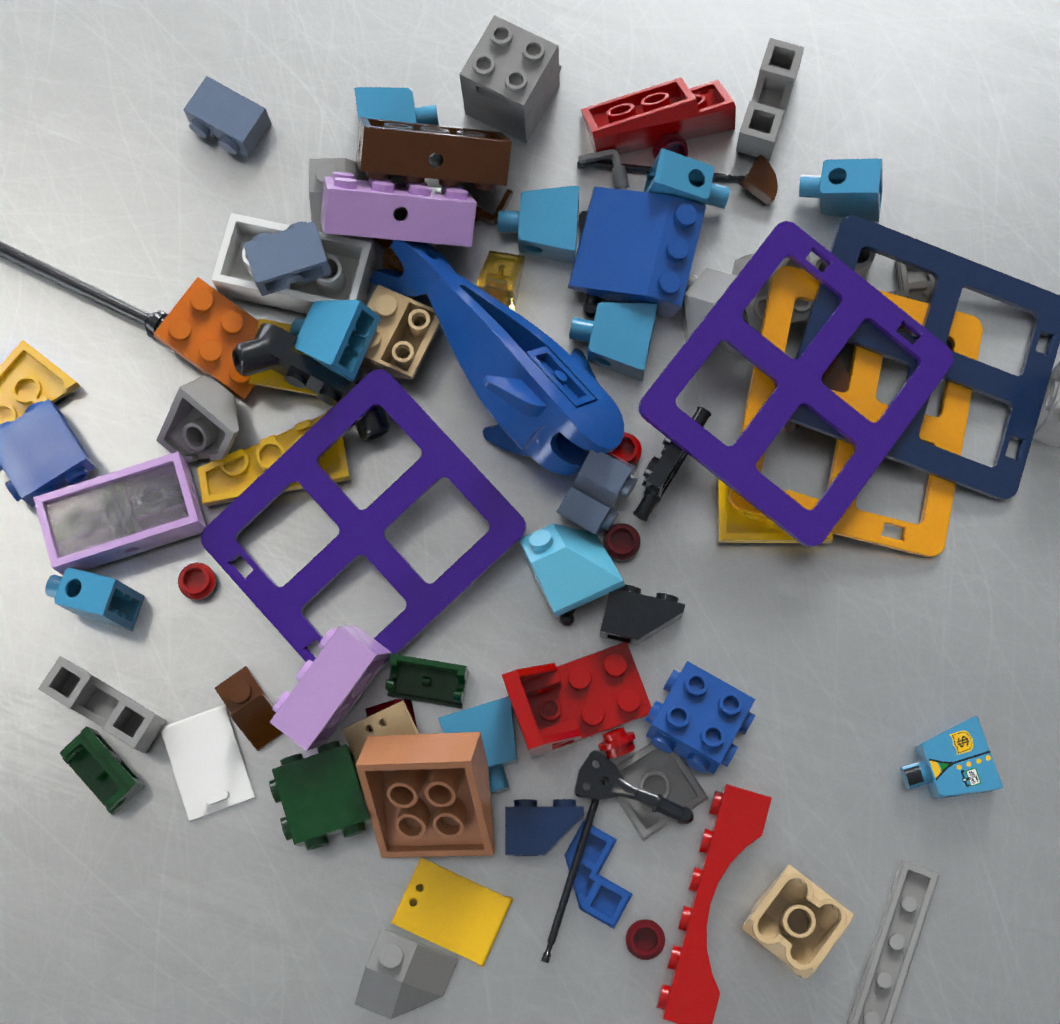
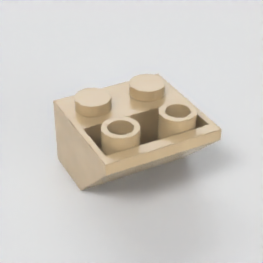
M377 285L367 307L378 314L381 320L360 366L370 371L377 369L385 370L394 378L413 380L440 326L439 319L433 308L381 285Z

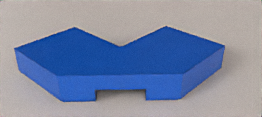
M584 820L564 854L568 870H570L585 823ZM592 825L573 888L579 909L614 929L633 894L599 875L617 839Z

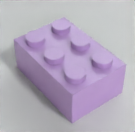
M356 625L339 626L337 630L331 628L318 645L322 650L314 661L309 659L298 671L295 678L299 682L291 693L288 691L284 692L272 708L276 714L270 723L306 751L327 743L392 653Z

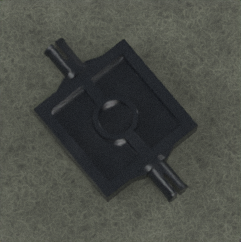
M698 406L692 419L704 427L711 413L707 409ZM665 437L662 443L665 446L661 452V458L659 459L654 456L643 474L645 477L642 486L645 487L644 496L633 512L637 518L643 521H647L654 507H657L658 503H660L663 495L688 456L685 451L667 437Z

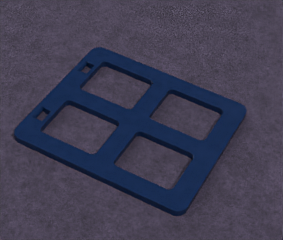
M857 215L846 216L837 226L830 252L853 271L855 270L861 249H867L931 274L935 279V284L922 326L944 344L947 342L963 288L1023 310L1034 316L1035 323L1019 376L952 351L954 356L953 364L942 378L1008 405L1009 413L992 467L928 444L920 439L919 432L929 398L886 455V458L997 500H1006L1013 497L1020 485L1060 344V295ZM819 283L795 359L800 357L839 305V298L821 283ZM862 321L847 341L850 344L906 365L908 374L905 382L917 367V361L913 356L869 321ZM899 330L896 331L911 344L919 338ZM1040 334L1050 336L1046 354L1036 351ZM800 405L789 419V421L852 444L806 406ZM1010 438L1020 440L1015 460L1005 456Z

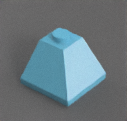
M553 523L519 540L530 570L555 617L625 586L623 578L597 534Z

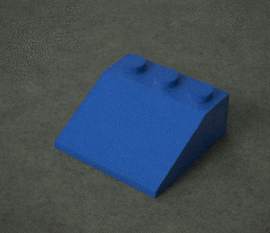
M594 187L568 288L616 303L657 304L656 315L671 319L682 307L706 205L669 194Z

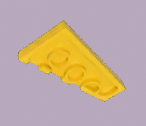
M324 415L313 420L307 419L295 424L294 428L275 436L273 434L261 439V443L245 450L239 449L228 454L222 460H214L198 467L201 497L204 506L233 502ZM344 435L319 459V465L335 483L351 480ZM295 482L284 492L304 488L298 482Z

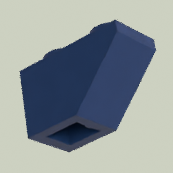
M534 799L514 800V807H505V855L546 856L583 819L584 806H576V800L555 799L553 800V807H537V800Z

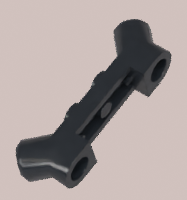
M269 323L261 324L254 339L237 343L232 351L233 363L240 375L246 377L273 370L285 376V380L292 386L307 388L317 393L321 401L335 406L368 375L363 373L356 383L340 376L292 350L297 336ZM375 406L355 424L359 438L372 440L388 433L391 423L387 412L381 406Z

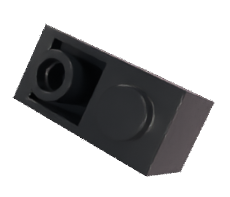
M625 584V586L610 592L608 595L600 637L622 643L627 641V644L637 646L680 620L683 616L685 604L678 603L679 598L665 593H656V597L643 595L640 588Z

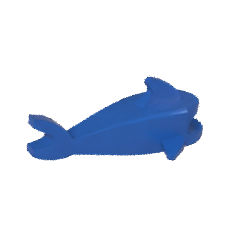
M393 240L390 247L401 261L404 268L403 272L387 268L378 269L373 272L368 281L376 286L381 285L404 296L428 295L449 344L468 381L487 411L498 423L483 429V436L487 441L509 452L529 456L542 467L554 473L569 476L579 472L590 450H594L596 453L603 452L604 454L616 450L624 436L622 414L614 400L597 382L582 350L574 348L569 354L534 324L457 274L448 260L433 246L423 242Z

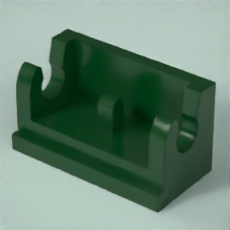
M390 654L389 680H386L385 683L388 697L463 709L469 675L467 666Z
M86 726L77 737L64 747L60 755L66 764L74 770L101 801L107 811L114 815L141 791L145 785L99 732Z

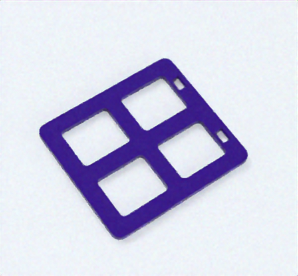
M783 221L771 231L641 398L638 408L644 420L796 541L806 547H815L826 539L951 368L954 356L946 344L795 223ZM811 251L829 265L823 272L806 260ZM785 258L793 260L839 298L837 308L798 359L790 358L742 318L743 311ZM862 321H869L917 361L916 369L875 423L866 419L826 387L821 380L823 373ZM901 323L919 337L913 344L896 332ZM720 342L727 343L775 382V389L732 446L722 443L676 405L678 395ZM800 405L810 409L854 446V453L812 510L805 509L756 468L757 461Z
M377 369L366 375L202 531L201 543L230 578L304 661L307 662L309 659L311 661L316 659L307 647L311 646L316 640L320 643L323 636L304 616V607L357 557L361 555L366 556L406 601L405 610L374 638L392 652L391 654H398L524 536L526 522L521 514L393 376L385 370ZM381 406L422 451V455L371 505L364 510H360L319 465V459L373 407ZM448 478L488 521L490 528L482 538L435 582L428 584L386 539L385 533L392 524L440 479ZM298 482L337 524L339 534L283 587H279L238 542V535L291 484ZM240 555L253 568V571L246 579L231 563ZM389 656V658L386 660V662L383 664V666L380 668V670H381L387 663H389L390 656Z

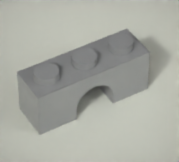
M773 38L769 39L753 97L749 101L739 132L737 152L754 157L762 155L766 160L770 161L805 47Z
M61 656L38 688L64 706L98 724L103 730L143 753L147 752L166 722L162 717Z

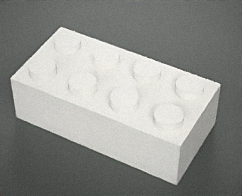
M235 213L230 214L211 279L217 291L222 295L308 314L311 305L315 301L359 300L365 304L370 286V281L368 280L373 274L377 260L371 242L319 232L332 275L307 283L301 280L289 284L290 288L261 296L255 284L243 243L251 241L253 237L261 233L274 234L287 230L290 225Z

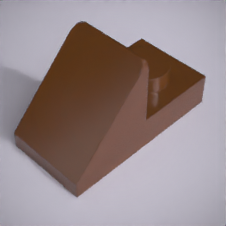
M247 666L214 688L231 712L230 717L258 752L284 734L270 723L276 714L272 710L274 705Z

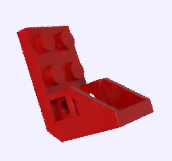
M627 641L557 667L555 663L516 669L502 674L531 758L547 754L645 718L652 708Z

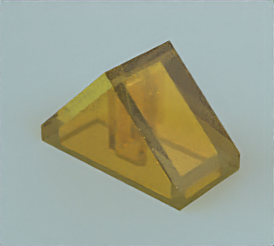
M490 250L478 277L477 287L510 309L515 310L525 256Z

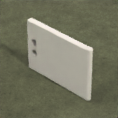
M225 704L161 728L159 732L163 737L190 822L256 798L228 708Z

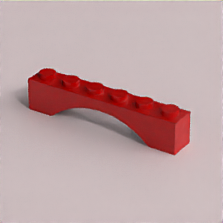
M728 784L723 787L722 793L714 792L709 814L715 815L712 830L704 829L699 846V852L705 853L701 869L694 867L688 890L695 892L691 908L683 906L678 924V929L684 931L681 945H673L667 968L674 971L670 985L662 984L656 1008L663 1010L661 1018L677 1024L713 1023L720 991L713 977L707 952V922L710 904L717 885L729 865L748 845L762 836L772 797Z

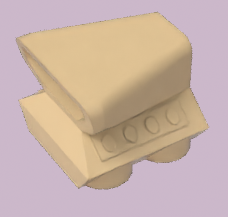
M788 864L749 912L750 916L741 929L786 963L793 973L807 980L816 971L846 930L854 914Z

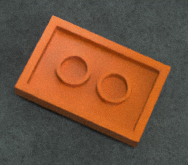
M197 277L154 332L153 337L204 374L208 373L243 402L256 386L249 384L250 376L244 377L237 372L232 359V351L237 343L254 339L259 321Z

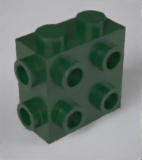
M339 741L319 746L317 748L318 754L303 758L302 753L280 760L281 766L272 769L274 780L269 781V786L274 801L276 803L281 802L284 809L285 817L280 818L285 838L287 841L293 839L294 845H305L307 851L329 844L328 837L341 832L344 838L367 831L365 824L371 823L352 750L347 744L340 746Z

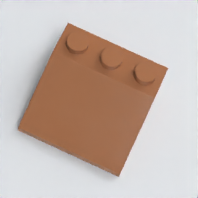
M481 732L367 737L357 760L356 769L381 858L494 856L495 842L489 769Z

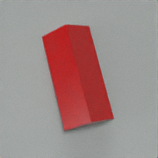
M680 77L581 109L594 152L615 149L621 155L653 148L657 140L667 133H676L685 140L735 130V102L719 80L689 89L685 81Z

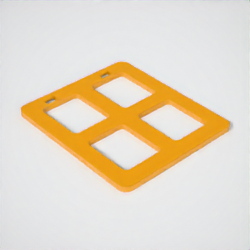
M792 266L780 267L771 277L760 331L761 335L784 353L795 300L800 299L807 302L811 300L814 302L820 283L805 270ZM878 290L919 324H923L929 303ZM955 311L947 338L952 345L951 351L977 361L983 327L978 318ZM855 346L849 373L848 390L846 392L831 391L866 419L875 423L888 407V404L881 403L876 398L883 356ZM753 366L740 435L775 389V382L756 366ZM945 381L940 414L938 417L924 415L919 432L920 439L923 442L961 456L972 390ZM837 439L828 487L854 453V446L852 444ZM765 452L756 463V468L760 473ZM929 474L919 524L862 511L856 506V496L830 533L923 557L936 556L945 547L956 484ZM729 487L728 499L735 509L766 517ZM784 491L807 510H812L819 500ZM884 524L902 528L901 540L882 536Z

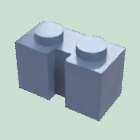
M208 76L205 77L183 109L192 131L203 138H207L208 135L213 138L216 136L220 139L218 141L219 145L232 154L239 152L248 158L272 125L266 108Z
M315 221L309 223L297 222L290 225L287 230L274 234L261 233L253 237L251 241L243 243L255 284L261 296L290 288L289 284L301 280L307 283L332 275Z
M591 450L580 468L579 475L574 484L570 486L556 512L595 535L601 533L603 528L609 531L619 514V511L615 509L621 496L628 498L638 481V478L633 476L637 468L610 452L604 454L603 452L596 453L594 450Z

